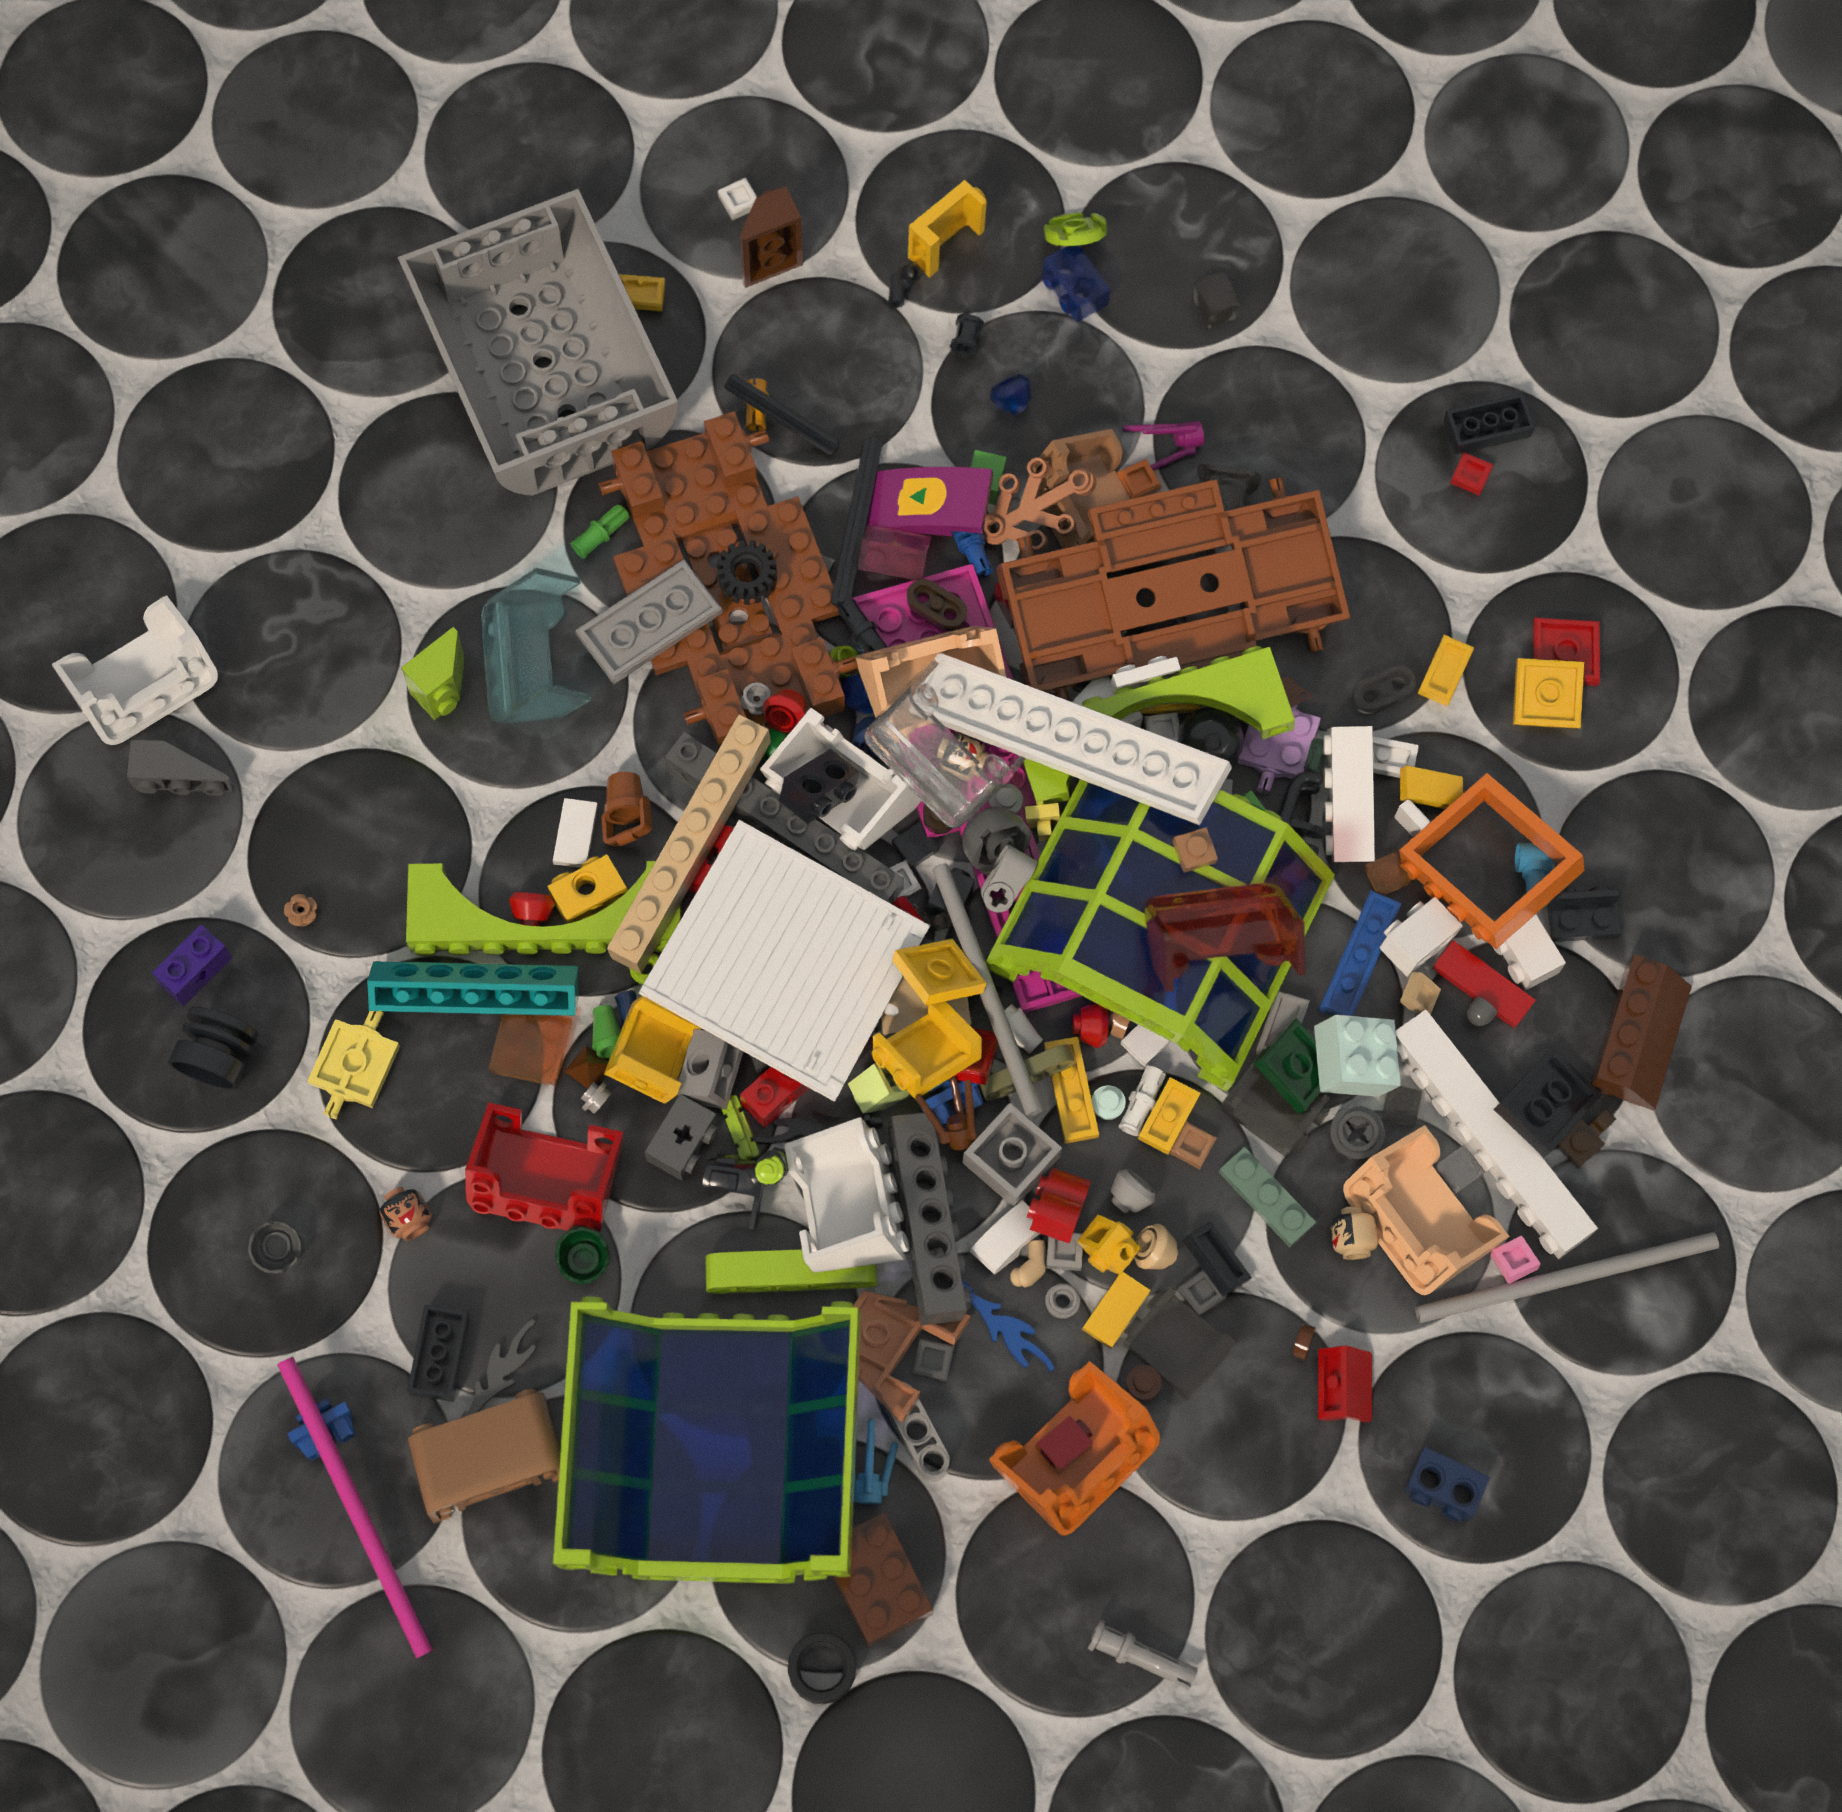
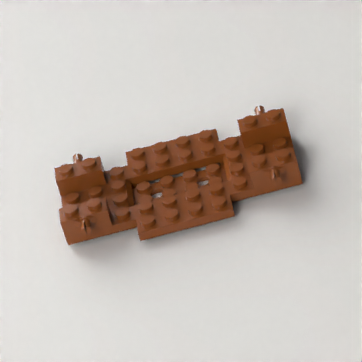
M735 411L705 420V433L650 451L645 450L642 441L612 450L611 454L616 478L598 482L602 496L621 490L643 546L613 556L626 596L684 560L678 543L682 542L692 570L722 608V614L714 618L712 623L723 651L718 652L707 623L650 660L656 675L688 666L702 706L683 712L686 724L688 726L706 719L718 749L721 747L738 715L767 729L773 728L767 722L764 713L753 715L749 713L748 709L742 707L740 697L743 695V690L749 684L762 683L771 690V696L782 689L795 690L806 701V713L812 708L823 717L845 710V695L839 682V675L858 669L854 656L835 662L828 654L823 638H818L813 624L839 615L836 606L831 604L832 581L799 497L797 496L767 506L757 480L756 465L751 455V447L769 443L768 434L763 429L747 435L740 427ZM734 525H738L746 545H749L750 540L756 541V547H759L762 543L766 546V552L770 550L773 553V559L776 560V586L774 590L770 589V596L767 597V601L777 624L778 633L773 634L769 619L761 602L755 603L754 599H750V605H744V599H740L739 604L733 602V596H730L728 599L724 595V589L721 590L719 587L718 569L708 564V559L711 555L721 554L723 550L728 552V546L732 543L735 547L739 546L736 533L732 527ZM742 563L736 567L734 575L738 580L742 582L753 581L747 563ZM754 564V567H755V569H756L757 575L759 576L760 570H759V568ZM735 610H743L747 613L748 620L742 625H735L729 620L730 614ZM755 697L754 701L758 702L760 701V698Z
M1283 477L1269 480L1273 500L1224 511L1216 479L1088 509L1095 542L1034 555L1030 536L1017 538L1021 558L1001 563L996 568L1003 600L1008 599L1023 662L1019 666L1023 683L1070 701L1067 690L1073 686L1116 674L1117 669L1127 665H1135V668L1148 665V661L1160 656H1166L1167 659L1177 657L1181 670L1200 665L1206 667L1210 665L1211 661L1220 657L1228 656L1232 659L1241 656L1243 651L1256 647V641L1275 636L1281 637L1293 633L1307 634L1310 653L1324 650L1319 630H1322L1327 625L1343 622L1349 619L1350 615L1320 491L1315 490L1286 496ZM1229 545L1232 547V550L1115 578H1107L1109 573ZM1204 574H1212L1217 578L1218 587L1214 592H1206L1201 588L1200 580ZM1149 589L1153 592L1155 600L1150 607H1142L1138 604L1136 595L1139 590ZM1243 602L1246 605V608L1132 636L1122 637L1120 632Z

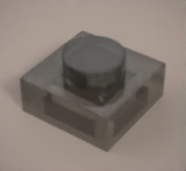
M1400 1086L1385 1093L1380 1119L1414 1127L1417 1121L1422 1091Z

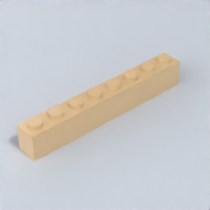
M741 715L737 716L607 947L611 959L639 973L643 972L770 745L769 729Z

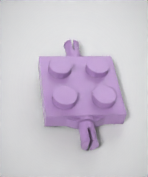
M1298 705L1291 709L1295 719L1294 730L1263 740L1260 732L1249 725L1244 739L1243 751L1238 758V764L1252 767L1262 773L1257 787L1258 792H1263L1267 782L1264 794L1268 795L1271 793L1275 777L1292 779L1298 773L1306 770L1320 725V717L1302 713L1297 709Z

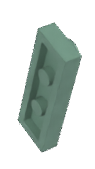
M1246 1147L1219 1169L1220 1175L1289 1248L1315 1226L1316 1221Z

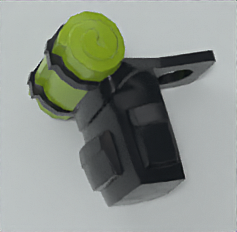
M774 1147L773 1150L764 1153L757 1162L750 1160L741 1161L739 1155L734 1153H718L716 1158H711L707 1161L702 1186L754 1196L748 1230L754 1231L758 1223L765 1185L777 1184L783 1180L789 1171L786 1152L783 1148Z

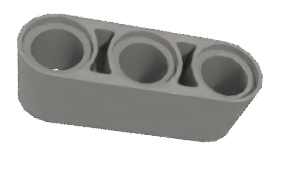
M920 1400L917 1401L904 1422L899 1421L885 1407L886 1413L919 1475L929 1482L943 1479L948 1472L949 1455ZM913 1424H920L926 1429L927 1434L920 1440H913L907 1435L906 1430ZM930 1455H936L943 1461V1467L939 1471H929L924 1467V1459Z

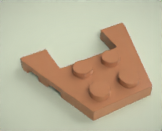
M863 1291L853 1307H858L861 1313L859 1381L899 1421L904 1422L919 1400L920 1391L890 1375L922 1329L954 1346L968 1326L971 1316L965 1313L962 1321L921 1325L918 1307L908 1305L907 1300ZM850 1329L834 1332L827 1346V1349L847 1369Z

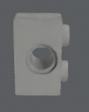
M694 1029L691 1041L687 1047L683 1068L677 1080L681 1082L677 1095L681 1094L703 1107L727 1109L743 1051L706 1030Z

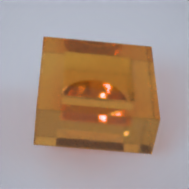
M1396 852L1367 863L1364 867L1375 891L1381 895H1386L1409 885L1411 881L1407 872L1400 866L1402 863Z

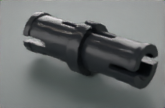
M855 599L843 603V608L839 607L838 613L852 630L853 639L856 642L859 641L867 652L888 647L876 631L877 625L874 621L868 620Z

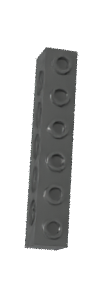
M925 1113L892 1116L887 1129L898 1185L900 1206L904 1216V1230L910 1247L908 1253L920 1324L929 1325L962 1321L967 1309L971 1307V1298L968 1287L963 1288L961 1275L965 1274V1263L963 1255L957 1254L955 1242L959 1241V1229L957 1221L951 1220L950 1209L953 1208V1194L951 1188H946L944 1176H947L948 1167L945 1155L940 1156L938 1144H941L939 1134ZM920 1147L925 1150L927 1156L918 1157L912 1153L911 1148ZM920 1179L927 1180L933 1188L929 1190L922 1189L917 1185L916 1181ZM931 1212L937 1216L938 1221L930 1223L923 1218L922 1213ZM928 1246H939L943 1250L944 1255L935 1256L931 1254ZM936 1278L945 1279L949 1283L950 1288L939 1289L935 1286L933 1280Z

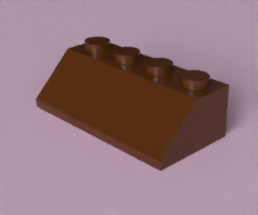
M1636 954L1629 960L1624 969L1590 1082L1600 1093L1653 1111L1657 1106L1692 987L1668 965Z

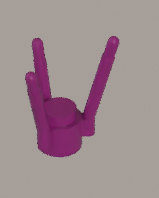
M1200 421L1178 424L1124 425L1122 427V430L1125 432H1143L1145 435L1173 433L1175 446H1181L1183 450L1150 465L1153 471L1184 456L1195 455V447L1203 446L1204 433Z

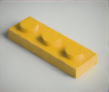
M1078 1036L1045 1042L1044 1051L1060 1045H1069L1075 1059L1073 1066L1050 1076L1064 1144L1098 1138L1099 1131Z

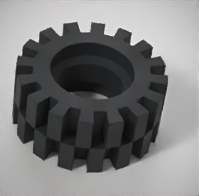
M744 540L738 541V547H735L733 543L730 544L728 552L723 550L721 560L718 559L717 576L719 587L721 590L724 589V595L728 599L730 596H733V602L739 604L740 599H744V605H750V599H754L755 603L761 602V596L769 597L770 589L774 590L776 586V560L773 559V553L770 550L766 552L764 544L761 543L759 547H756V541L750 540L749 545H744ZM742 563H753L759 568L760 574L754 581L742 582L735 577L734 571Z

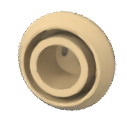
M1161 1224L1145 1227L1135 1240L1141 1249L1134 1259L1136 1264L1142 1269H1165L1172 1265L1178 1256L1176 1240Z

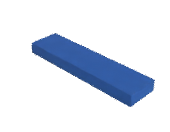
M1370 890L1319 1011L1330 1016L1354 1015L1382 951L1379 947L1386 939L1384 931L1394 922L1402 903Z

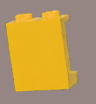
M964 180L909 225L908 258L918 265L929 278L939 271L940 246L966 225L978 235L985 231L987 201L984 193L979 188L972 187Z
M641 995L631 1004L604 1074L665 1104L678 1094L681 1082L677 1081L686 1058L688 1044L691 1041L694 1029L701 1030L702 1028Z
M944 1001L928 1005V1014L887 1039L880 1033L873 1036L872 1057L880 1068H886L901 1090H907L915 1099L917 1094L924 1095L980 1060L982 1037Z

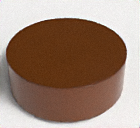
M1305 1323L1304 1325L1302 1324L1294 1345L1293 1357L1306 1361L1315 1336L1316 1327Z

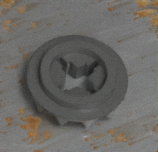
M1350 1106L1341 1110L1334 1117L1330 1125V1141L1336 1147L1337 1153L1345 1155L1349 1160H1366L1377 1154L1385 1140V1128L1382 1120L1374 1111L1363 1106ZM1365 1124L1367 1125L1362 1135L1365 1141L1357 1138L1354 1141L1348 1142L1351 1134L1349 1126L1358 1129Z

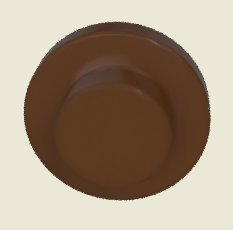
M1149 1365L1134 1367L1126 1379L1128 1392L1134 1398L1142 1401L1154 1398L1159 1393L1162 1385L1160 1374Z

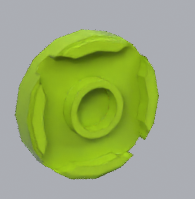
M1080 212L1063 214L1048 221L1049 225L1046 224L1044 226L1046 241L1059 246L1090 244L1099 241L1108 232L1106 219L1096 213H1092L1091 218H1083V213Z

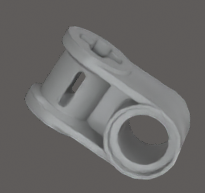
M1007 844L999 854L993 869L981 887V896L986 907L996 913L1008 910L1022 887L1031 878L1037 866V861ZM1002 888L1003 899L997 897L992 901L990 892L992 890L998 892Z

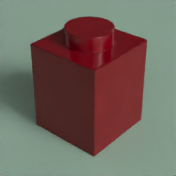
M1069 1415L1037 1442L1036 1449L1059 1476L1091 1449L1093 1442L1090 1440V1437L1093 1434L1082 1420L1078 1419L1075 1422Z

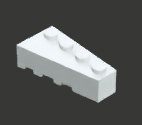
M1372 726L1331 727L1327 729V734L1323 737L1324 755H1328V768H1324V787L1329 788L1330 802H1325V822H1330L1331 835H1325L1326 855H1331L1332 862L1375 861Z

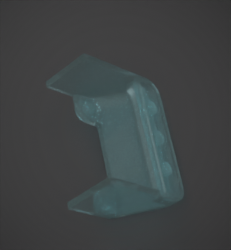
M535 568L488 599L484 604L481 613L488 711L492 721L511 724L560 719L591 701V694L568 690L567 687L561 685L553 686L548 630L562 619L564 607L561 596L580 584L579 577Z

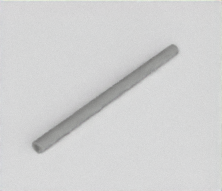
M1710 1232L1514 1281L1510 1284L1506 1283L1415 1306V1313L1418 1322L1423 1323L1718 1249L1719 1241L1716 1233Z

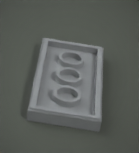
M682 560L576 629L575 632L611 682L615 684L722 614V608L687 562Z

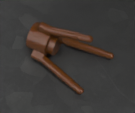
M953 1076L950 1078L956 1114L946 1120L945 1129L922 1095L917 1094L915 1099L938 1132L941 1144L949 1143L951 1149L963 1150L969 1148L978 1138L975 1128L972 1082L970 1080L965 1081V1115L957 1079Z

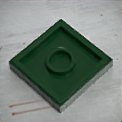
M1297 1018L1291 1019L1256 1059L1254 1064L1299 1114L1304 1112L1319 1095L1320 1085L1315 1038Z

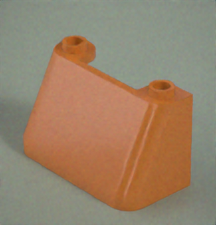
M1090 1361L1082 1369L1075 1371L1069 1380L1068 1390L1072 1399L1024 1446L1017 1441L1004 1442L997 1447L994 1455L989 1458V1461L998 1473L1062 1536L1069 1535L1075 1531L1153 1454L1160 1442V1434L1147 1408ZM1070 1415L1075 1422L1080 1419L1093 1434L1090 1440L1093 1444L1090 1450L1058 1476L1037 1451L1036 1445L1038 1441Z

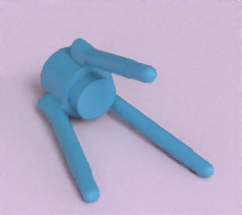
M874 1419L868 1420L865 1473H859L858 1480H856L855 1475L854 1503L882 1504V1496H888V1483L898 1448L896 1442L891 1444L882 1478L879 1481L880 1475L873 1474ZM843 1431L840 1436L843 1454L845 1455V1431Z

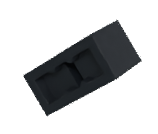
M829 749L784 777L779 801L806 824H809L818 817H825L834 807L842 802L847 803L854 797L857 791L856 784L859 771L832 749Z

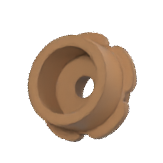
M297 894L292 896L291 901L285 904L284 914L289 918L288 921L292 925L307 926L317 916V903L312 897L307 898L304 894ZM303 907L304 911L298 912V908Z

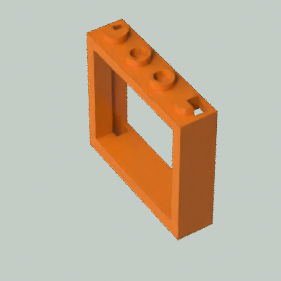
M1488 773L1481 777L1399 850L1402 863L1400 866L1407 872L1408 877L1412 880L1417 878L1424 885L1425 891L1432 899L1436 897L1448 906V911L1459 922L1464 920L1472 927L1471 931L1478 940L1487 941L1495 949L1499 948L1585 871L1583 855ZM1483 801L1558 864L1495 922L1421 857Z

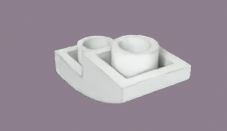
M1023 1200L1000 1218L970 1250L994 1275L1016 1259L1021 1248L1040 1234L1030 1230L1033 1219L1027 1218L1030 1207Z

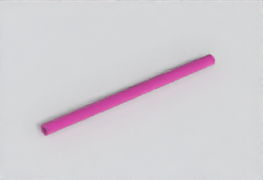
M294 1357L281 1361L277 1366L416 1658L433 1650Z

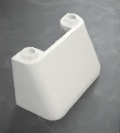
M167 595L146 609L143 620L149 631L92 665L85 655L71 653L52 664L96 733L106 744L117 745L126 741L213 687L217 681V669L201 641Z
M810 708L760 768L763 775L767 778L764 784L780 795L785 776L832 749L859 771L856 784L857 791L850 801L840 803L825 817L818 818L840 833V840L850 849L855 851L859 847L865 850L914 811L923 798L912 779L900 771L896 774L893 769L889 768L888 770L844 739L837 729L834 728L833 730L828 725L825 726L823 723L825 718Z

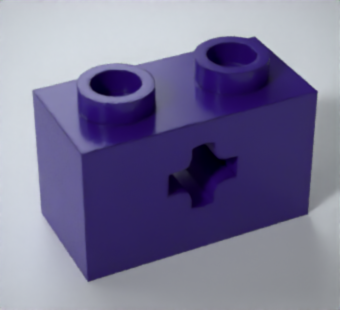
M200 925L152 974L159 985L184 1007L232 957L226 946L203 925Z

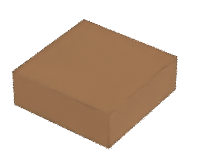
M1186 1121L1169 1154L1200 1170L1217 1137Z

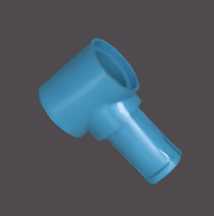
M1518 842L1515 851L1516 872H1522V878L1526 881L1527 893L1552 871L1554 861L1533 843Z

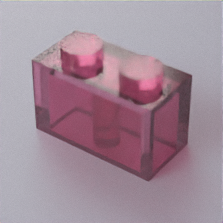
M867 525L862 539L858 570L912 580L923 579L928 564L932 537Z

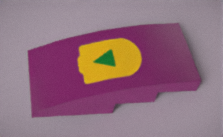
M916 467L877 471L864 534L923 539V534L953 536V531L983 534L993 471L987 468Z

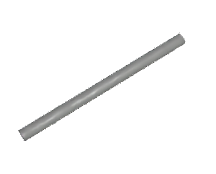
M946 863L940 864L932 869L962 950L987 983L984 993L980 994L1026 1117L1035 1116L1043 1111L949 865Z

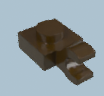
M1606 1109L1589 1126L1580 1119L1558 1143L1557 1147L1579 1169L1605 1145L1599 1136L1613 1124L1616 1118Z

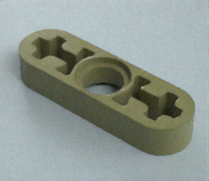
M1060 1045L1024 1060L1031 1082L1034 1084L1070 1068L1075 1064V1059L1069 1045ZM1008 1068L990 1075L986 1085L979 1084L986 1101L1000 1099L1016 1092Z

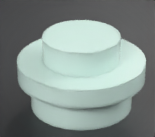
M1105 1085L1098 1088L1092 1095L1094 1113L1098 1117L1112 1120L1119 1117L1124 1111L1126 1104L1125 1096L1117 1087Z

